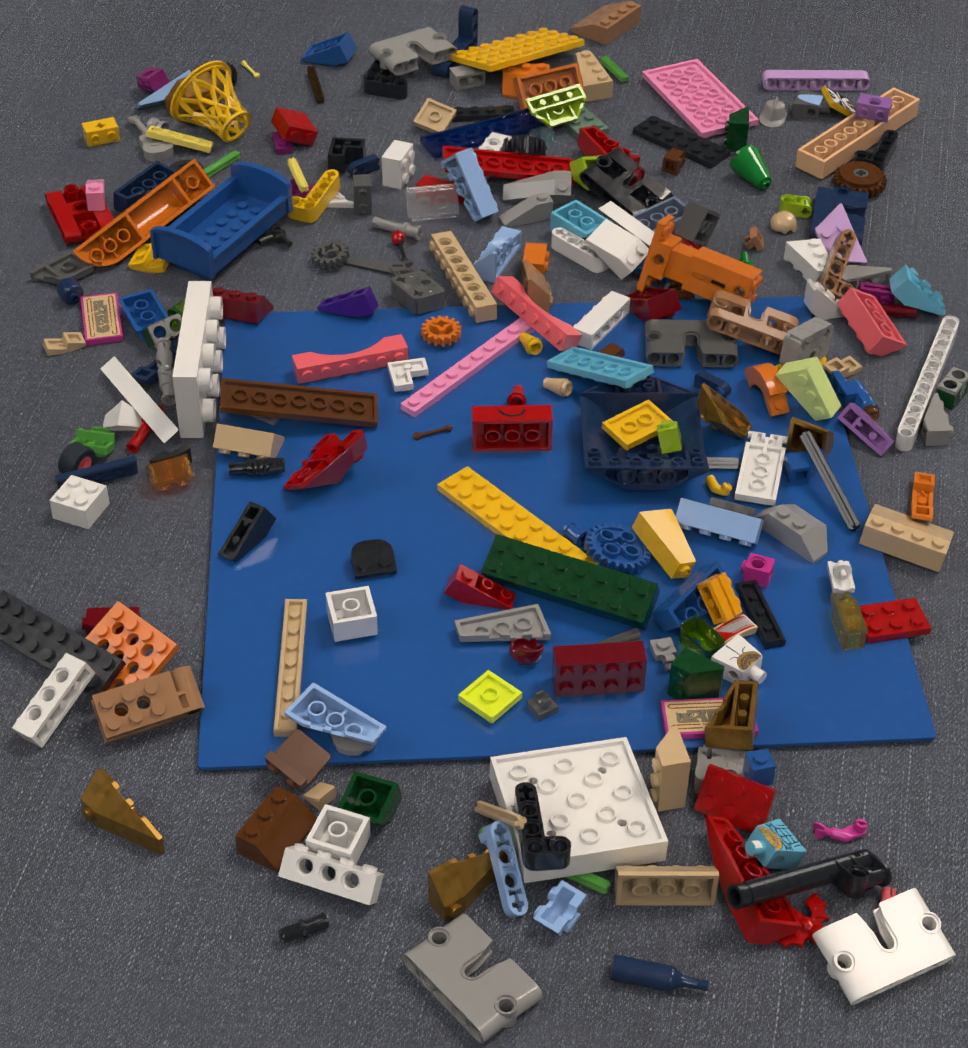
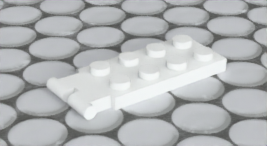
M748 431L747 438L751 439V441L746 442L734 500L775 506L786 450L782 445H787V436L771 434L770 437H765L766 433Z

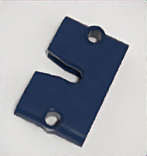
M818 186L809 239H817L814 232L815 228L842 203L858 242L862 246L869 192L853 191L847 186H838L836 188Z

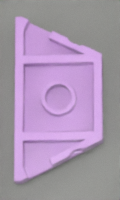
M842 203L814 231L817 239H821L828 256L835 238L845 229L854 231ZM856 237L847 264L851 262L866 265L867 260Z

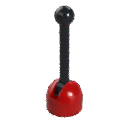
M402 231L393 232L391 240L394 245L399 246L402 261H409L405 256L402 246L405 243L404 233Z

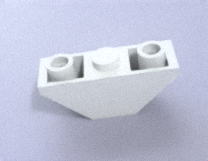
M809 278L806 283L804 303L810 312L823 320L844 317L837 305L840 299H834L835 296L829 290L825 291L820 282L817 281L815 283Z

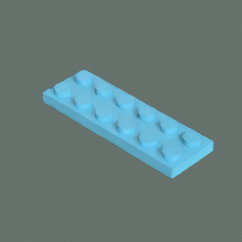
M574 346L546 361L548 368L558 372L562 371L570 375H578L582 378H589L597 382L601 381L609 385L621 386L622 388H630L634 383L644 380L647 376L654 373L653 365Z

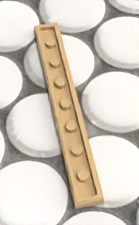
M285 599L274 737H289L295 729H298V723L285 716L284 712L300 696L307 599Z

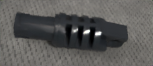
M254 458V460L248 459L246 462L228 463L229 476L247 474L253 477V475L265 476V474L272 475L285 472L284 458Z

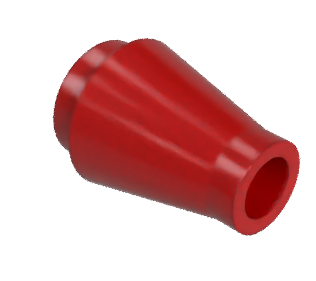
M515 385L512 392L507 398L508 405H526V397L522 386Z

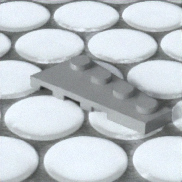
M538 604L454 621V627L460 642L512 641L515 638L551 640L550 630Z

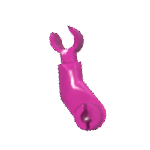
M857 819L854 824L840 829L836 827L828 828L819 822H814L813 830L815 831L814 836L817 839L829 836L830 839L849 842L865 835L868 824L864 819Z

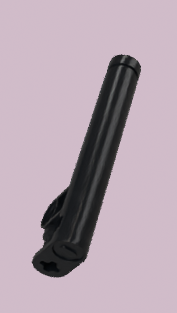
M860 849L732 884L727 889V899L732 908L740 910L828 884H833L848 897L859 899L864 897L865 891L873 889L876 885L880 887L890 885L892 874L887 864L867 849Z

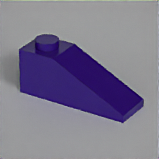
M368 286L324 299L317 309L318 311L358 318L373 315L379 304L371 287Z

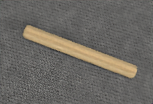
M478 801L477 806L474 807L475 812L480 815L503 822L519 830L524 829V824L527 823V819L520 814L484 801Z

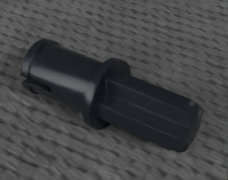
M321 913L305 920L301 918L297 923L280 928L278 930L280 941L287 943L303 936L308 938L309 934L329 928L328 921L318 924V922L327 919L326 914Z

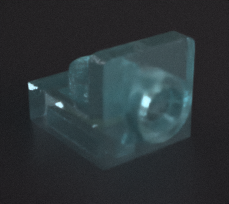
M541 126L529 131L531 137L544 139L547 142L546 146L556 142L553 127Z

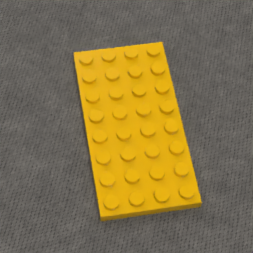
M539 28L538 31H528L527 34H516V37H505L502 41L494 40L491 44L484 43L480 47L457 50L456 53L450 54L451 61L493 72L585 46L584 39L578 38L576 35L569 36L568 33H558L556 30L549 31L547 28Z

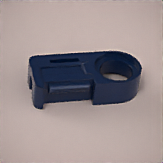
M372 154L353 161L349 164L347 171L353 177V175L365 174L375 169L379 170L380 165L378 162H380V158ZM359 166L358 171L353 173V170Z
M700 370L695 375V388H701V385L705 383L724 398L731 394V386L726 381L704 370ZM718 387H721L724 390L725 394H723Z

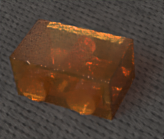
M187 454L148 464L145 467L152 490L158 488V492L170 489L171 484L177 483L178 486L189 484V479L194 477Z

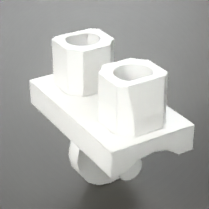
M840 560L837 563L828 561L827 569L835 598H848V593L855 592L852 568L849 561L843 562Z

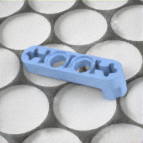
M495 821L482 828L479 839L489 849L504 913L510 918H516L526 913L528 909L527 897L510 829L505 823ZM500 851H504L507 854V863H503L500 860ZM506 875L511 876L514 880L512 888L508 887L505 883ZM514 891L516 892L515 895L513 894V895L509 896V893L514 892ZM512 903L518 904L519 908H513Z

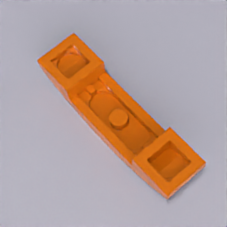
M920 472L914 473L910 510L911 518L926 521L933 520L932 505L935 475Z

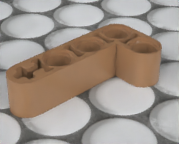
M845 229L835 238L819 280L825 288L824 290H829L835 296L834 299H841L843 297L841 291L846 293L850 288H853L852 285L841 280L856 241V234L850 229Z

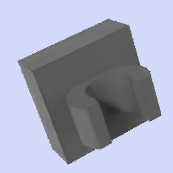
M544 690L536 692L534 698L527 700V708L538 721L558 713V705Z

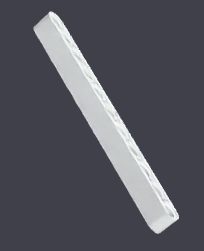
M949 315L942 319L902 417L895 441V447L900 451H910L914 445L956 339L959 319L955 316Z

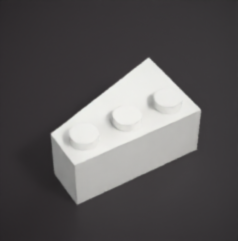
M821 239L786 242L784 260L786 262L790 261L793 264V268L796 271H801L803 278L806 280L810 278L815 283L819 282L828 259L827 251Z

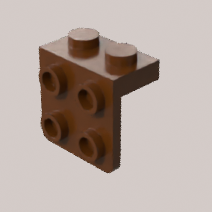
M295 729L275 753L270 750L264 758L267 764L266 768L271 773L281 775L285 779L284 783L293 790L297 788L302 793L330 761L331 757L327 751L301 730Z

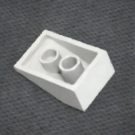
M607 219L585 240L621 280L640 264L647 256L649 250L638 237Z

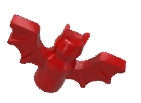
M814 892L806 900V907L811 912V917H804L800 911L793 908L802 928L793 934L775 941L782 945L783 949L791 945L803 949V944L806 940H811L817 945L812 935L824 927L821 926L823 923L829 922V916L825 913L827 902L822 901L818 897L817 892Z

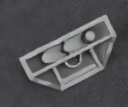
M782 504L770 507L754 516L764 520L762 530L812 564H815L827 555L826 525L797 505Z

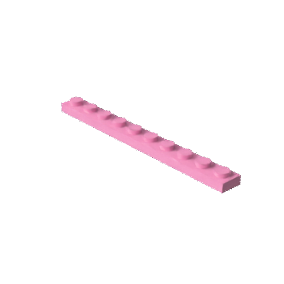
M520 317L400 403L401 410L413 417H417L517 344L521 333L526 332L530 334L535 329Z

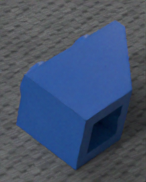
M808 451L784 455L782 469L790 485L810 482L818 470Z

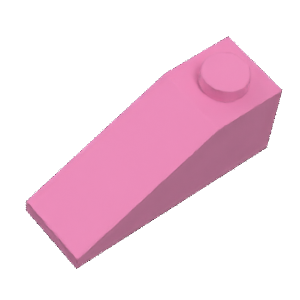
M104 179L87 180L86 199L88 211L105 210Z

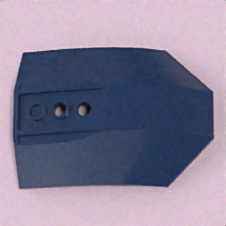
M651 375L647 376L644 380L634 383L630 388H622L621 386L609 385L604 382L581 392V427L585 471L625 490H668L709 472L700 413L697 407L698 393L663 379L652 377ZM649 399L672 421H677L681 432L682 450L662 454L657 435L626 451L602 429V422Z

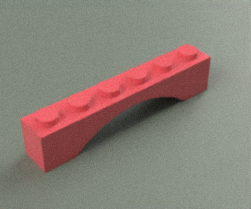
M497 276L491 293L559 351H566L573 346H578L582 337L579 331L536 305L527 295L524 285L513 276Z
M402 334L384 337L375 345L352 354L324 355L313 352L292 355L293 372L298 384L387 367V362L408 360V346Z

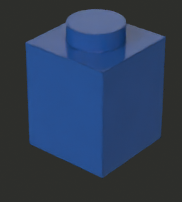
M769 749L745 752L743 765L745 777L766 786L773 785L776 765Z

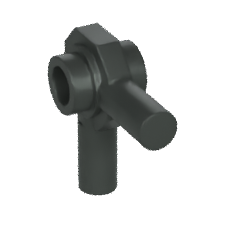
M281 226L272 227L268 235L257 239L260 246L270 241L274 243L282 242L288 248L293 244L286 237V231Z

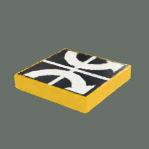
M824 85L821 90L831 108L847 117L855 113L847 97Z

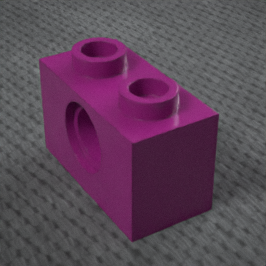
M149 67L136 76L140 89L153 93L170 82L164 70L155 67Z

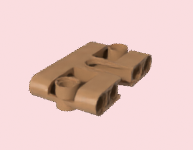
M718 290L713 294L706 321L709 329L781 355L785 334L799 325L796 317L767 307L762 313L761 319H755L750 315L751 304L749 299L724 290Z

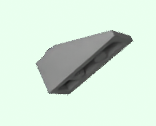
M547 192L531 195L501 214L499 220L504 227L508 228L549 220L553 211V200Z
M847 265L841 280L849 283L857 290H859L861 282L889 285L892 269Z

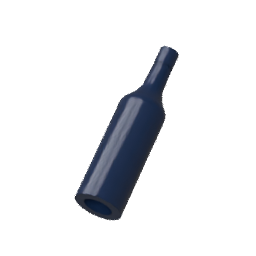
M617 954L614 956L611 980L663 991H673L680 987L708 991L709 981L685 976L672 965Z

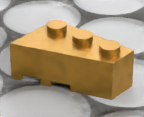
M735 680L723 698L722 705L719 709L715 710L713 719L705 726L706 747L753 750L758 708V681Z

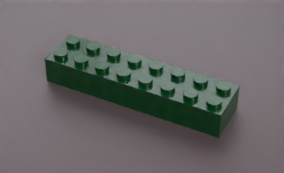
M496 534L481 571L484 577L501 586L643 631L647 629L660 594L658 583Z

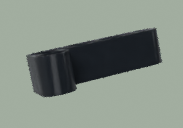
M894 130L884 131L873 153L858 150L854 154L853 162L871 163L880 168L881 171H885L896 150L898 132Z
M519 783L515 787L514 811L527 819L524 829H517L524 867L531 871L565 869L570 864L571 841L564 836H545L537 789L532 783Z

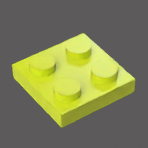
M489 670L458 694L459 702L491 724L522 699V692Z

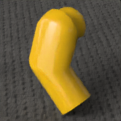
M709 475L705 479L712 493L721 496H728L732 490L731 484L726 482L722 485L718 484L714 475Z

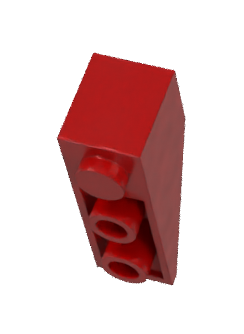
M459 564L448 578L444 591L445 594L462 603L505 610L512 609L516 593L462 564Z

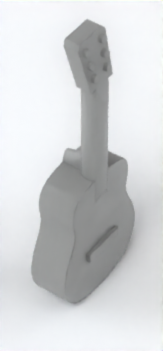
M137 115L127 118L128 122L135 124L143 134L139 136V143L146 160L151 162L163 161L174 155L172 143L146 137L148 129Z

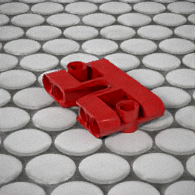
M69 184L64 186V193L61 190L45 193L47 206L65 245L86 241L114 219L108 206H105V210L88 211L86 185L80 186L79 190L77 185Z

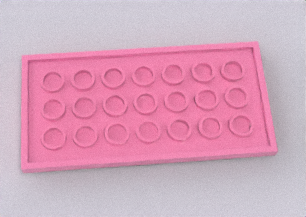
M698 59L642 71V77L700 137L708 138L728 132L725 131V122L729 121V114L746 107ZM749 110L750 128L751 126L758 125L759 119Z

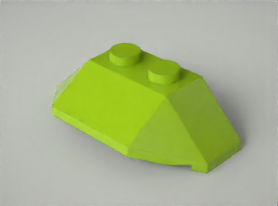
M577 84L525 99V103L534 117L551 128L577 120L587 97L581 85Z

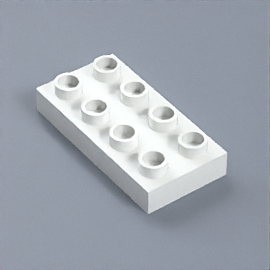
M188 281L172 376L180 438H204L206 422L216 421L215 399H210V397H219V374L213 373H222L223 353L222 350L217 349H226V328L220 327L219 320H216L223 318L222 296H213L211 281Z

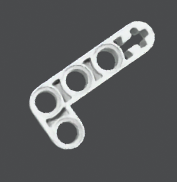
M561 227L552 230L551 247L555 251L595 273H601L610 268L581 237Z

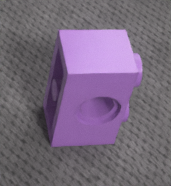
M861 93L857 102L855 117L887 123L893 99Z

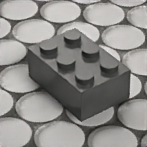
M690 200L683 208L684 214L681 220L679 219L675 224L676 230L674 233L691 242L706 246L721 214Z

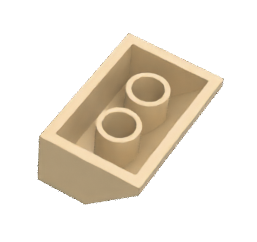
M217 424L213 447L219 449V453L230 455L231 451L238 452L240 457L249 458L251 454L257 455L258 459H266V457L276 458L285 437L275 433Z
M677 725L672 726L658 744L655 758H652L654 771L650 774L652 789H649V794L658 812L683 808L686 803L691 761Z

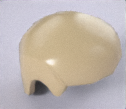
M780 211L772 216L770 226L776 232L786 234L791 230L794 233L797 229V221L791 212Z

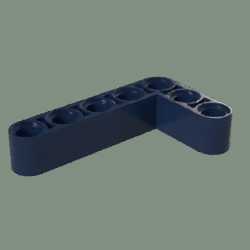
M461 5L458 13V37L452 44L458 50H468L469 47H476L478 43V9ZM449 60L433 65L432 73L433 75L449 78V68L460 66L461 63Z

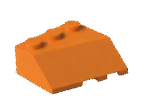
M523 63L503 68L502 97L517 99L513 79L518 76L550 69V64Z

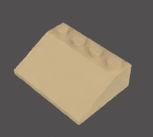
M875 504L866 521L859 544L940 572L954 532Z

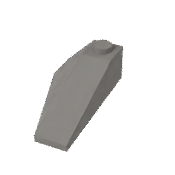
M552 171L504 184L503 202H522L531 195L547 192L553 203L568 204L571 201L572 171Z

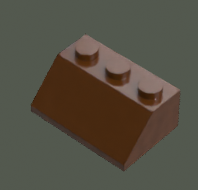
M276 786L235 835L237 853L278 873L285 848L294 846L295 843L301 844L310 833L317 818L297 795Z

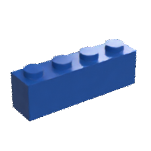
M718 562L701 566L652 613V616L663 632L679 628L682 623L696 615L697 619L698 616L700 617L708 613L696 585L713 575L724 573ZM732 585L735 595L739 598L740 596Z

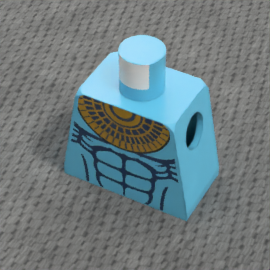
M781 819L758 825L745 845V851L749 856L755 855L764 867L774 869L797 867L807 852Z

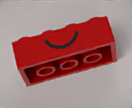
M552 405L472 406V452L552 450Z

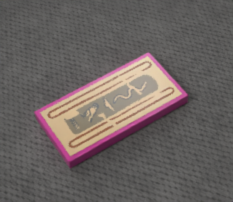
M117 292L81 297L86 346L122 342L123 333Z
M723 698L661 700L660 708L665 735L672 726L677 725L682 740L705 739V726L713 719L715 710L719 709L723 703ZM757 723L755 725L754 737H758Z

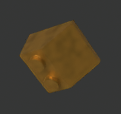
M792 417L786 449L793 452L807 451L800 435L804 431H811L819 448H823V455L826 459L832 451L835 434L822 427Z

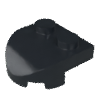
M380 539L365 540L353 546L351 564L355 580L397 573L394 551L387 541Z

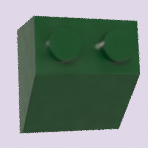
M744 107L729 114V121L725 122V131L728 132L727 135H724L723 145H726V148L730 149L731 152H737L747 145L749 107Z
M684 647L671 663L668 695L677 700L720 698L724 666Z
M354 771L338 808L370 817L371 824L382 826L394 817L400 804L402 795L399 784Z

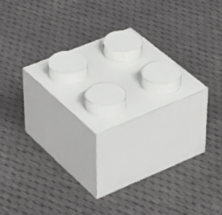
M394 140L383 154V186L402 189L408 183L411 175H414L415 165H413L415 151H413L412 143Z
M73 475L65 481L49 500L53 519L85 529H89L110 504L106 485Z
M369 586L325 593L327 614L334 642L378 635L377 614Z
M325 804L305 840L306 845L309 846L310 851L316 853L318 850L332 853V858L339 860L340 857L354 860L356 865L371 836L370 817Z

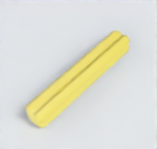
M289 158L287 160L288 167L300 192H307L309 190L308 183L297 160Z

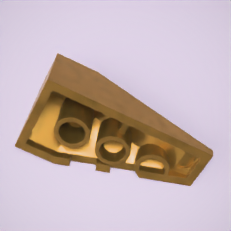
M99 768L80 798L83 817L88 822L92 821L103 830L160 855L164 854L163 837L144 815L139 817L133 801L130 798L125 800L118 792L120 786L102 768Z
M486 849L482 855L478 856L474 853L468 854L465 860L459 862L456 858L448 860L428 871V902L444 922L460 916L495 879L489 849ZM500 851V860L503 863H507V854L504 851Z

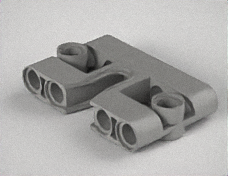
M426 27L375 42L369 47V54L377 61H380L382 69H387L394 75L399 76L419 70L417 66V59L419 57L425 62L435 65L451 60L450 54L456 53L458 49L447 40L446 34L437 33L431 27Z
M463 913L444 927L433 928L429 932L427 939L403 955V961L408 970L482 1044L502 1028L513 1027L517 1022L518 1016L541 1001L543 994L539 986L511 958L488 968L477 977H469L492 955L490 945L493 940L469 916Z

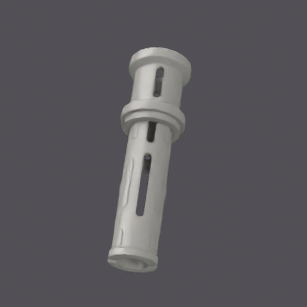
M374 217L372 223H374L372 224L373 228L390 232L402 231L405 238H415L416 241H420L423 237L424 228L421 225L413 226L409 222L402 224Z

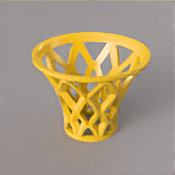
M219 60L207 62L192 71L175 91L170 105V113L175 121L179 123H192L208 128L227 143L241 137L251 123V115L241 106L233 90L230 67L225 62ZM219 69L226 72V79ZM211 70L212 85L197 79L203 73ZM216 76L224 85L223 91L216 86ZM191 83L197 99L182 97ZM199 86L210 90L212 100L202 97ZM216 92L220 94V97L218 99L216 96ZM223 98H225V105L220 103ZM187 103L198 104L204 113L194 112ZM203 103L211 105V107L206 109ZM179 105H180L188 114H179V110H178ZM240 122L245 124L242 129L239 126ZM231 132L236 135L230 137L229 133Z

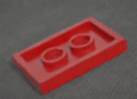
M916 597L855 606L853 614L867 643L928 635L931 632V626Z
M709 764L694 809L710 816L727 818L732 825L752 833L758 825L767 822L777 790Z

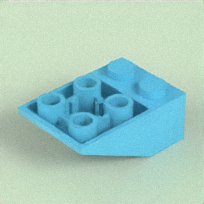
M904 265L889 279L892 294L904 305L941 316L945 315L943 297L939 292H933L930 289L931 285L925 279L922 281L914 268Z

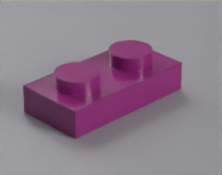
M278 131L272 132L276 155L292 154L291 142L284 141Z

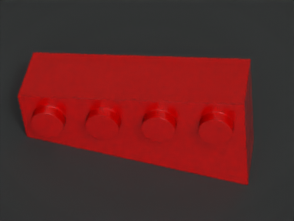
M595 126L580 128L577 146L587 156L606 155L613 149L619 148L639 164L640 156L637 154L633 156L630 154L631 150L621 148L619 142L608 139L609 136Z

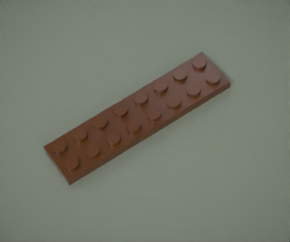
M221 378L220 412L377 428L378 397L376 393Z

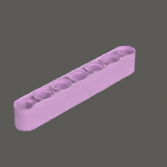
M766 70L761 75L762 84L766 90L800 91V89H805L808 91H822L821 89L825 85L834 91H864L871 85L869 75L864 70Z

